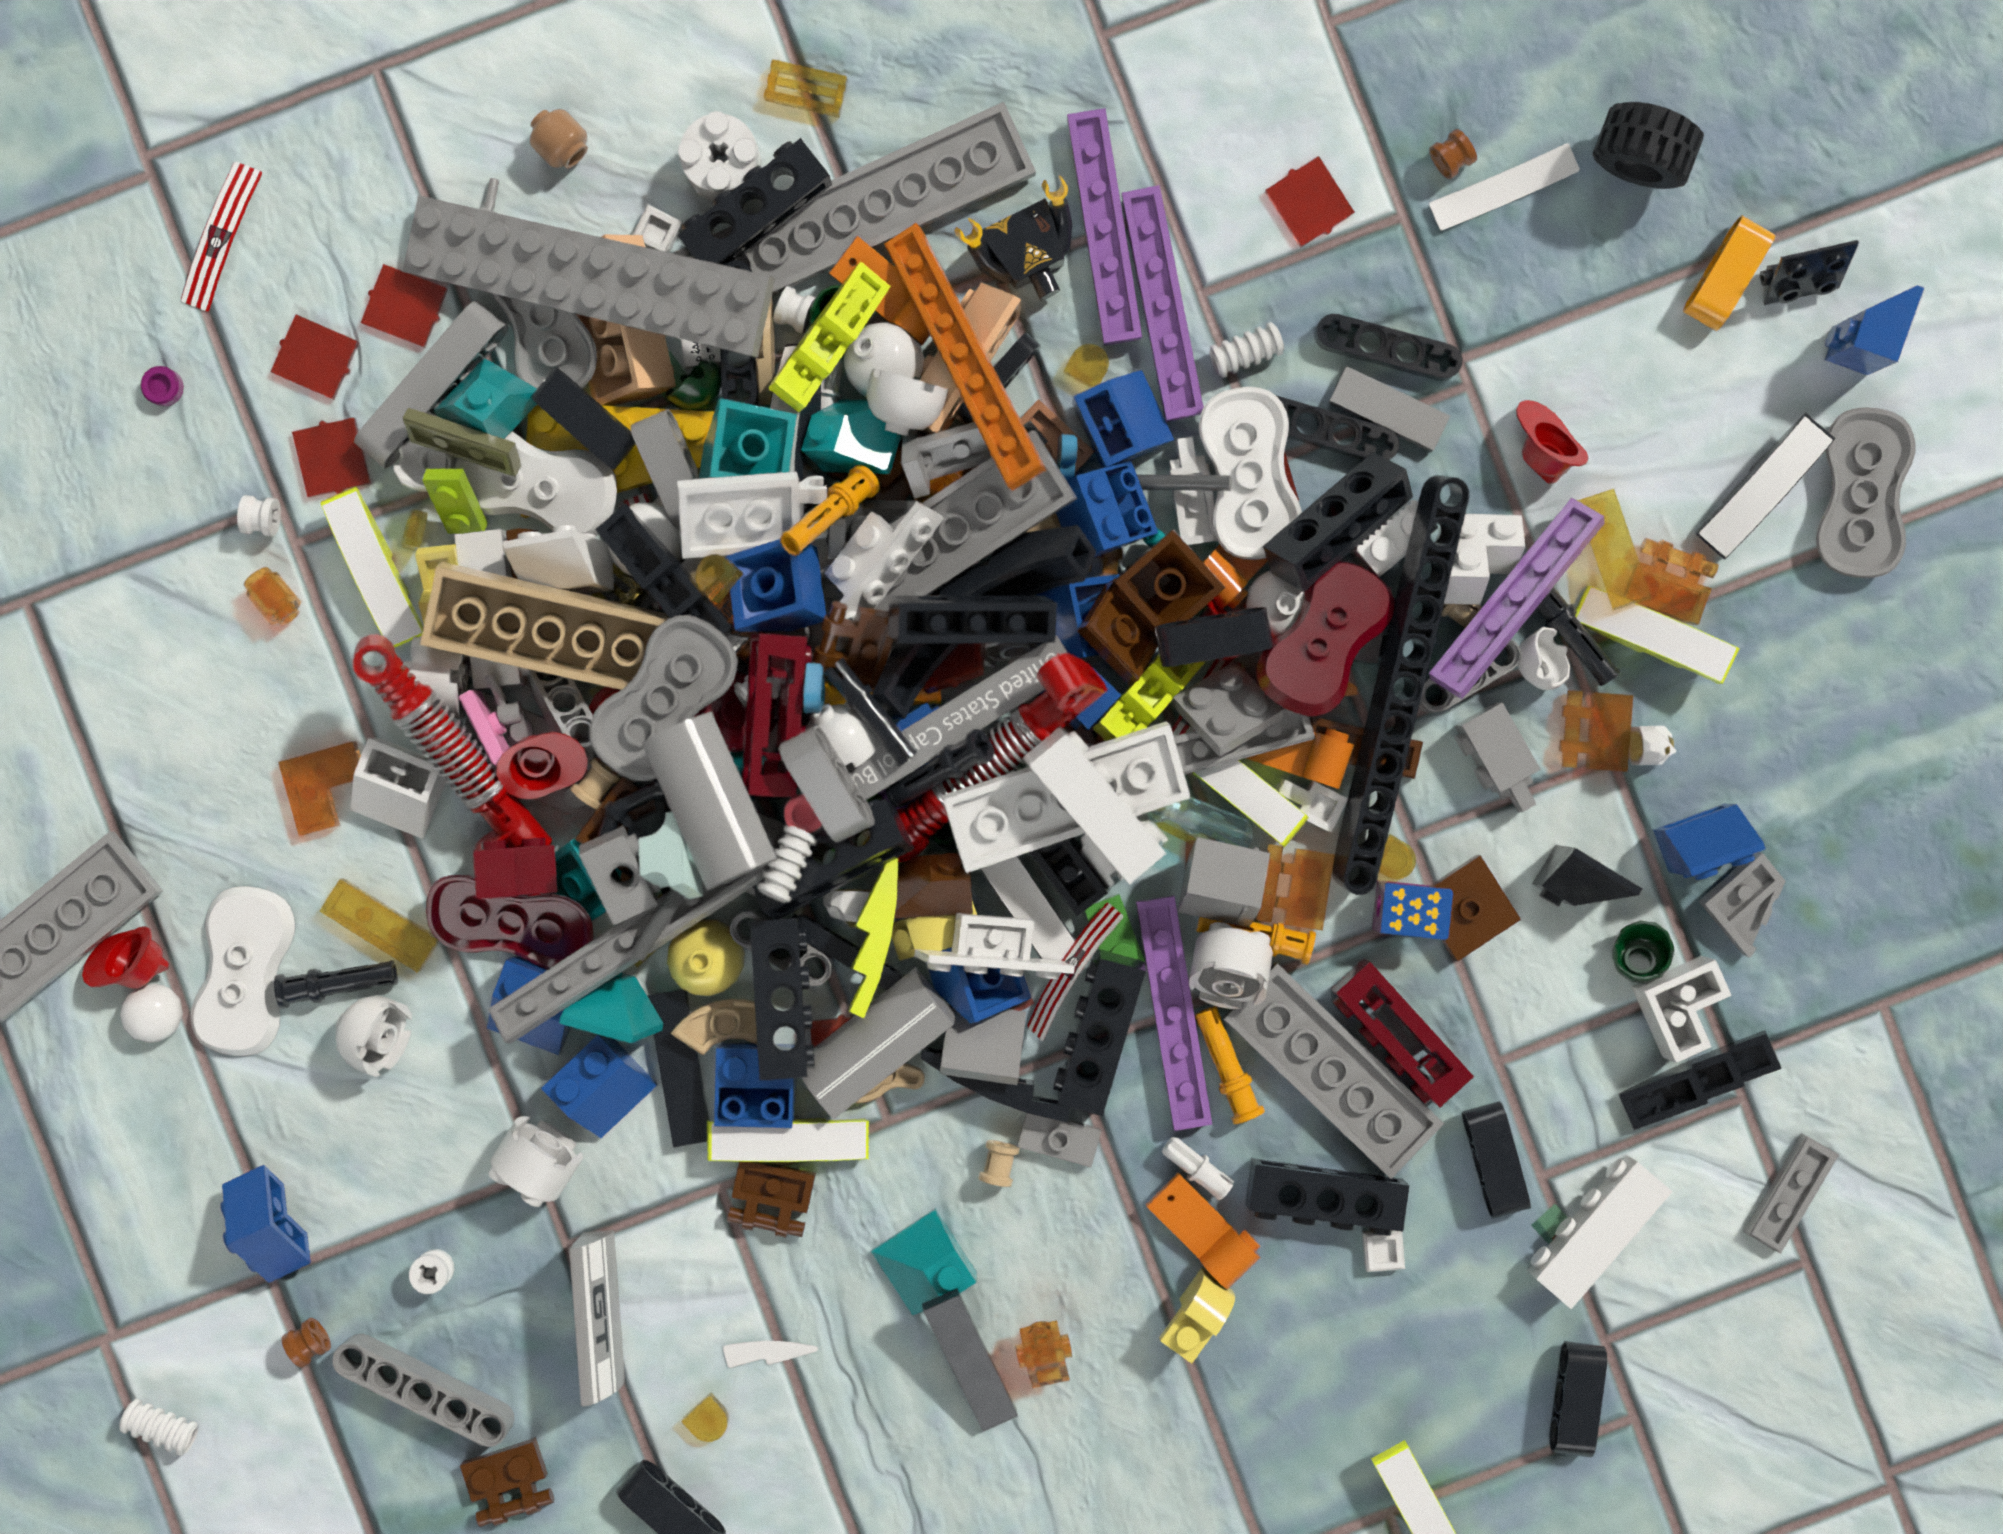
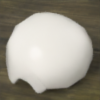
M409 439L399 447V463L393 467L401 484L414 490L425 492L427 490L422 482V478L426 469H455L456 457L412 443Z
M1542 627L1535 631L1519 645L1521 660L1518 668L1523 677L1533 686L1541 690H1554L1569 679L1570 664L1566 656L1567 646L1556 644L1553 637L1556 635L1557 630Z
M146 984L142 988L134 989L125 998L120 1012L123 1028L134 1039L148 1043L159 1042L171 1036L179 1027L183 1016L180 998L171 988L158 984Z

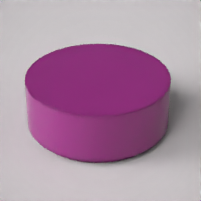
M155 366L148 369L141 379L140 387L143 396L158 406L165 407L175 404L179 401L184 391V384L180 375L164 366Z

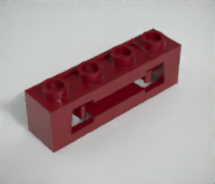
M751 634L741 775L748 795L796 797V789H800L787 769L781 754L762 752V748H768L772 683L767 682V677L785 678V684L780 683L776 748H780V744L806 731L805 726L801 725L802 709H804V672L806 664L811 663L812 656L811 647L806 646L807 637Z
M1364 958L1331 988V991L1337 996L1333 1004L1347 1019L1354 1015L1363 1025L1358 1030L1373 1047L1379 1043L1388 1052L1389 1055L1384 1060L1399 1076L1404 1072L1407 1073L1415 1082L1410 1086V1089L1425 1105L1431 1100L1441 1108L1474 1078L1473 1074L1370 961ZM1374 985L1387 998L1385 1001L1371 989ZM1363 1000L1374 1012L1382 1004H1385L1421 1045L1431 1053L1435 1051L1446 1065L1442 1067L1429 1053L1417 1062L1383 1023L1373 1014L1368 1015L1359 1005V1002ZM1419 1064L1430 1074L1428 1077L1425 1078L1416 1068Z

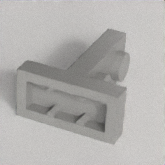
M975 422L922 437L919 429H909L908 436L903 435L902 466L914 498L930 494L931 479L979 466L992 457Z

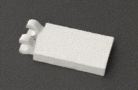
M797 472L678 480L677 494L682 559L731 555L780 539L784 532L791 529L805 516L804 503L820 504L827 498V487L824 486L823 476H810L799 482ZM827 529L825 532L820 534L816 539L826 538Z

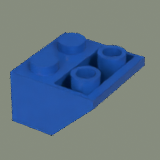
M1142 370L1109 379L1073 396L1072 405L1102 468L1134 460L1174 441Z
M1131 460L1080 474L1067 480L1077 499L1057 511L1056 515L1061 527L1079 526L1096 550L1094 558L1159 533Z
M1724 803L1653 829L1668 873L1683 875V878L1694 876L1695 880H1701L1719 873L1717 867L1731 863L1732 867L1747 864L1755 860L1754 853L1766 849L1764 842L1737 804Z
M721 1043L716 1048L714 1126L793 1128L797 1078L759 1081L757 1045L753 1043ZM775 1044L781 1050H790L795 1046V1044Z

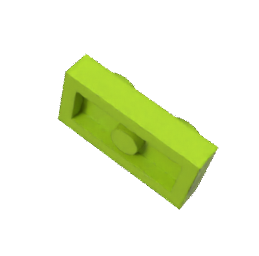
M426 469L422 482L447 534L485 531L488 522L464 470Z

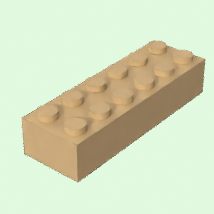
M441 562L435 570L420 645L622 690L638 673L644 659L648 641L654 630L670 618L663 612Z

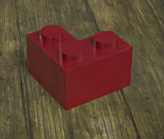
M545 838L521 839L522 847L506 848L505 840L481 842V850H473L476 899L557 892L554 845H546Z

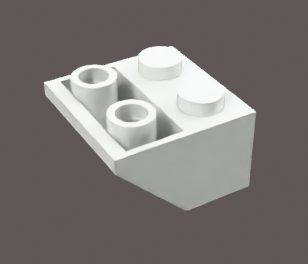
M562 525L554 527L552 533L523 532L518 534V539L503 541V550L519 580L585 595L614 590L612 558L607 544L596 539L594 534H584L577 531L575 526Z
M368 738L353 775L350 810L419 838H424L446 784L444 781L445 777H440L439 770H434L433 764L428 763V757H423L421 754L383 739Z

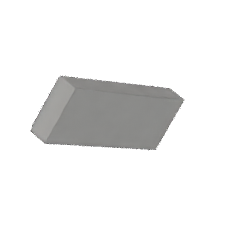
M1348 366L1344 368L1328 402L1367 422L1387 427L1393 430L1398 437L1429 452L1434 451L1450 418V415Z
M1801 1133L1743 1232L1781 1254L1839 1154Z

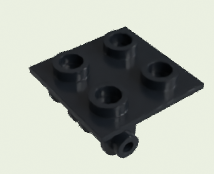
M1855 240L1783 256L1780 258L1779 264L1768 265L1766 270L1760 271L1762 286H1769L1764 299V305L1777 302L1789 303L1799 297L1813 294L1826 295L1839 289L1859 245V241Z

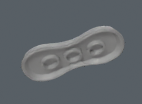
M492 294L508 315L513 328L515 341L514 364L518 378L538 388L550 372L557 367L581 388L591 380L597 363L596 346L590 332L575 313Z
M1855 408L1839 415L1828 431L1835 437V440L1826 449V456L1832 475V493L1829 504L1818 525L1816 544L1822 561L1834 572L1855 578H1875L1886 575L1895 569L1905 551L1906 532L1901 517L1899 499L1902 483L1913 463L1916 446L1913 431L1903 417L1894 412L1879 408Z
M689 615L675 616L660 624L648 641L642 665L636 676L625 688L606 699L597 708L592 717L589 738L591 746L598 757L615 772L629 779L648 781L656 778L642 743L667 728L692 719L699 710L718 699L728 690L737 670L736 652L728 639L709 623Z

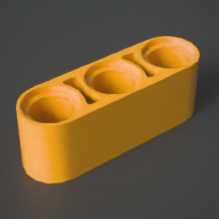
M1741 215L1724 237L1688 298L1683 312L1714 331H1718L1732 313L1775 239V234Z

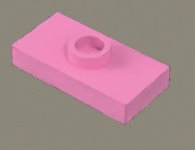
M471 689L459 695V700L492 765L497 766L502 753L509 749L503 733L507 732L505 724L499 721L496 711L491 712L482 692Z

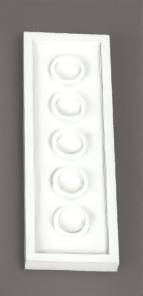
M1167 721L1088 747L1089 750L1084 754L1092 765L1099 761L1111 774L1114 780L1109 785L1117 795L1124 791L1136 804L1139 810L1134 813L1135 816L1191 798L1171 726ZM1030 767L941 796L966 873L1085 833Z

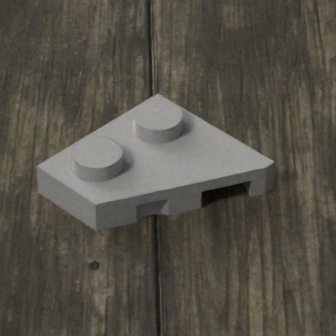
M1761 852L1754 853V861L1738 866L1699 901L1742 955L1748 958L1754 954L1756 947L1752 945L1761 924L1767 925L1772 913V904L1778 899L1786 882Z

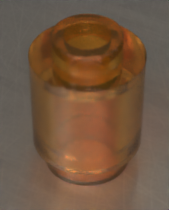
M263 567L252 573L245 580L243 586L247 590L246 596L270 625L277 623L281 626L286 625L299 615L300 611L298 608L301 605V600L278 572H272L269 567Z

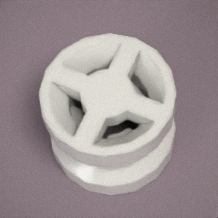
M786 286L777 303L773 322L779 325L787 323L792 325L796 332L803 334L809 325V312L816 297L811 295L803 297L798 295L794 288Z
M244 495L240 500L237 513V524L240 533L252 534L254 531H260L265 536L274 537L279 530L281 520V507L278 499L267 498L264 501H259L254 496Z
M433 1249L417 1258L409 1270V1281L413 1288L423 1294H434L441 1290L454 1274V1262L451 1256L445 1251Z

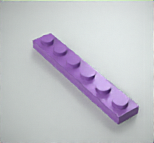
M1106 108L1067 114L1103 346L1141 340L1142 332Z
M1160 185L1122 192L1121 199L1165 421L1170 422L1200 416L1204 407Z
M1571 497L1429 672L1430 679L1460 699H1463L1605 524L1604 516Z
M1175 896L1136 901L1173 1129L1177 1131L1212 1125Z

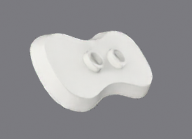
M1258 387L1234 388L1215 395L1204 406L1199 422L1200 438L1207 454L1212 460L1216 474L1231 475L1232 480L1231 491H1218L1213 514L1215 535L1221 546L1229 554L1241 559L1250 560L1266 558L1263 546L1302 513L1299 501L1288 483L1284 468V451L1289 431L1287 412L1275 394Z
M512 431L505 440L515 442L522 465L516 476H510L456 457L455 469L464 470L480 508L486 515L523 514L539 520L552 531L556 526L570 525L575 526L577 531L597 536L599 534L595 529L613 514L617 496L615 474L612 468L590 451L578 449L565 451L543 450L532 446Z
M233 887L217 895L207 911L205 930L210 951V964L207 977L192 1004L191 1025L196 1038L207 1048L227 1055L249 1056L260 1053L268 1048L278 1032L280 1009L274 994V978L293 940L295 921L291 907L278 894L256 887Z

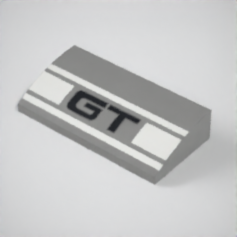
M614 1230L583 1232L569 1248L581 1406H590L611 1396L625 1383Z

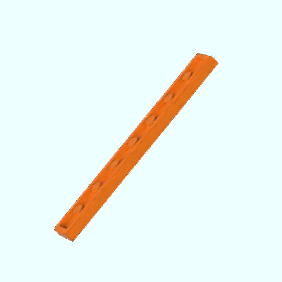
M915 223L884 245L1007 487L1014 491L1046 471V468L922 228Z

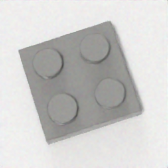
M1236 661L1173 697V707L1219 757L1278 723L1283 717V710L1264 693L1261 687Z

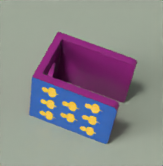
M1377 880L1372 930L1384 934L1446 940L1449 937L1453 891L1444 888L1428 887L1430 885Z

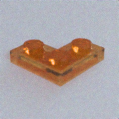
M357 741L278 762L299 836L340 826L330 788L353 782V775L361 757Z

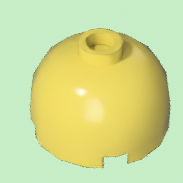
M702 919L673 938L668 947L667 965L674 981L680 988L694 995L712 996L728 989L738 980L744 968L745 960L744 947L733 940L730 934V926L713 919Z

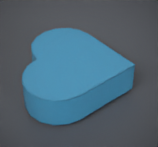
M1061 434L1058 437L1057 467L1067 481L1075 475L1077 437L1075 435Z
M821 663L806 664L804 687L805 713H820L825 702V678Z

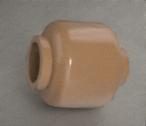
M556 109L551 112L543 110L532 120L530 126L533 130L530 135V145L550 166L554 168L563 166L567 169L571 168L587 153V132L567 111L563 109Z

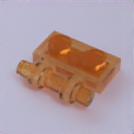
M1645 538L1641 544L1640 552L1653 556L1652 564L1650 566L1642 562L1635 563L1623 598L1688 624L1699 625L1712 588L1701 585L1698 581L1700 575L1714 578L1719 565L1706 560L1705 555L1695 551L1689 554L1673 548L1674 544L1662 539L1657 542ZM1668 562L1685 568L1684 576L1680 577L1666 572Z
M1567 690L1566 705H1562L1561 717H1565L1564 740L1559 741V751L1563 752L1561 767L1577 768L1578 753L1586 754L1585 769L1628 772L1634 695L1593 692L1591 693L1590 707H1583V691ZM1581 719H1589L1587 742L1579 741Z
M1268 844L1267 852L1270 853L1261 909L1258 912L1257 920L1272 922L1275 907L1285 909L1284 925L1323 931L1335 854L1295 848L1293 861L1289 863L1282 861L1283 846ZM1279 873L1290 875L1287 897L1276 895Z

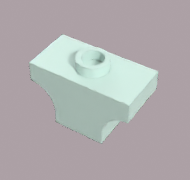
M672 811L667 812L664 824L656 833L639 838L640 876L652 884L658 885L659 888L669 886L687 899L703 896V880Z

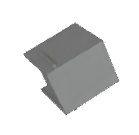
M1197 837L1187 858L1177 912L1250 927L1261 909L1270 853L1260 851L1257 847L1250 849Z

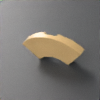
M772 296L758 357H756L758 401L761 405H770L772 391L768 387L776 377L775 323L773 322Z
M725 999L711 1002L684 1017L671 1031V1034L701 1055H704L713 1045L727 1039H744L757 1045L755 1001Z

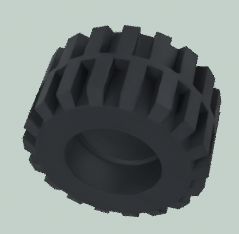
M1644 102L1616 103L1613 107L1609 108L1592 156L1596 163L1607 172L1627 182L1656 189L1683 187L1689 179L1704 139V133L1690 119L1671 109Z

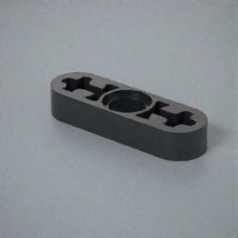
M1024 333L994 366L1004 389L1008 387L1028 364L1041 346L1027 333ZM963 402L953 416L961 425L974 422L965 402Z

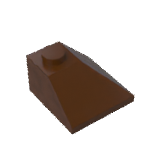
M1174 529L1143 552L1115 580L1119 588L1155 627L1165 623L1191 619L1226 588Z
M959 853L917 856L904 862H898L897 902L894 918L956 915V913L973 914L971 872H965Z

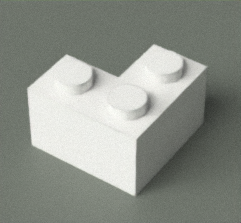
M1465 514L1444 604L1480 605L1490 578L1489 574L1511 573L1521 560L1525 549L1522 515ZM1439 528L1436 540L1441 534V528Z
M1700 956L1668 970L1662 978L1648 984L1639 983L1632 986V990L1662 1057L1677 1063L1712 1047L1696 1011L1732 996L1715 959Z

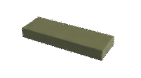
M409 407L402 417L410 442L510 476H516L522 466L515 442Z

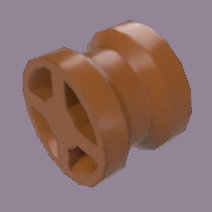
M1459 129L1450 132L1447 140L1443 143L1436 142L1429 148V154L1434 165L1444 177L1450 180L1459 173L1461 167L1464 165L1471 166L1477 161V153L1474 146Z
M311 1317L301 1323L299 1330H290L281 1339L285 1353L300 1368L308 1365L316 1354L323 1355L331 1349L330 1338L319 1321Z

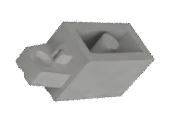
M1503 702L1493 703L1454 726L1458 732L1455 740L1465 756H1472L1478 767L1474 769L1475 776L1485 790L1490 788L1492 792L1498 793L1502 800L1509 797L1518 812H1524L1536 805L1527 786L1533 783L1531 775L1541 769Z

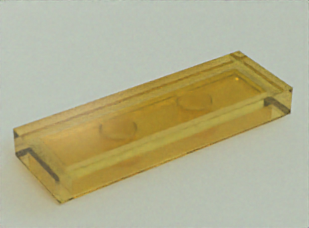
M1614 488L1577 500L1604 516L1605 524L1589 543L1612 611L1651 599V594Z
M344 878L339 879L320 909V912L417 973L421 972L440 942L431 932Z

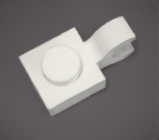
M1282 778L1276 787V790L1285 798L1299 804L1298 808L1309 817L1308 822L1330 833L1348 798L1312 780L1307 790Z

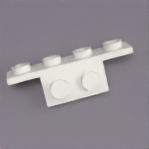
M916 501L894 530L881 516L870 512L824 573L845 595L840 601L848 606L845 619L854 620L858 606L875 609L885 598L890 588L904 570L908 568L910 562L944 518L939 513ZM839 636L840 638H842V639H844V640H847V641L849 640V637Z
M956 913L952 952L915 949L914 955L915 958L927 962L928 969L950 971L951 965H963L964 971L978 974H987L988 967L1000 968V974L1009 976H1023L1024 970L1036 971L1037 977L1059 979V973L1074 974L1075 967L1060 960L1030 958L1034 929L1033 920Z

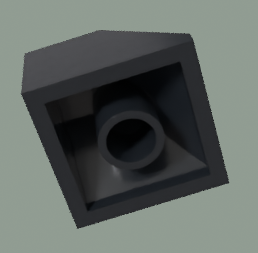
M1555 845L1532 883L1542 890L1539 894L1541 898L1557 907H1560L1562 902L1578 906L1638 896L1643 889L1579 849L1562 845Z

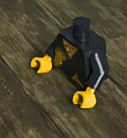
M1060 175L1058 177L1061 185L1055 192L1049 191L1046 179L1042 182V189L1047 198L1051 200L1049 205L1046 198L984 229L976 221L968 218V221L972 224V232L968 236H964V233L958 227L954 231L961 241L968 244L967 249L982 273L1001 284L1010 283L1015 289L1032 283L1040 301L1050 298L1060 291L1052 272L1064 266V256L1068 254L1071 248L1073 223L1068 201L1065 198L1068 193V186Z

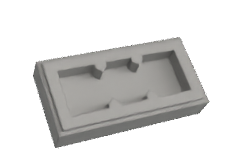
M1026 1113L1017 1147L1092 1167L1102 1130L1101 1128L1069 1119L1067 1123Z

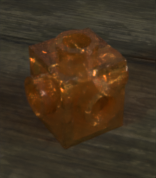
M1057 1320L1051 1322L1038 1321L1028 1327L1019 1328L1022 1344L1015 1345L1020 1368H1027L1032 1389L1069 1381L1070 1377L1066 1358L1073 1357L1069 1335L1060 1334Z

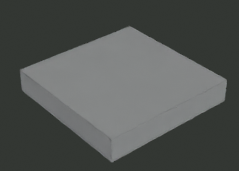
M949 1005L955 1012L954 1025L945 1032L940 1074L1017 1085L1026 1012L1006 1009L970 1024L959 1012Z

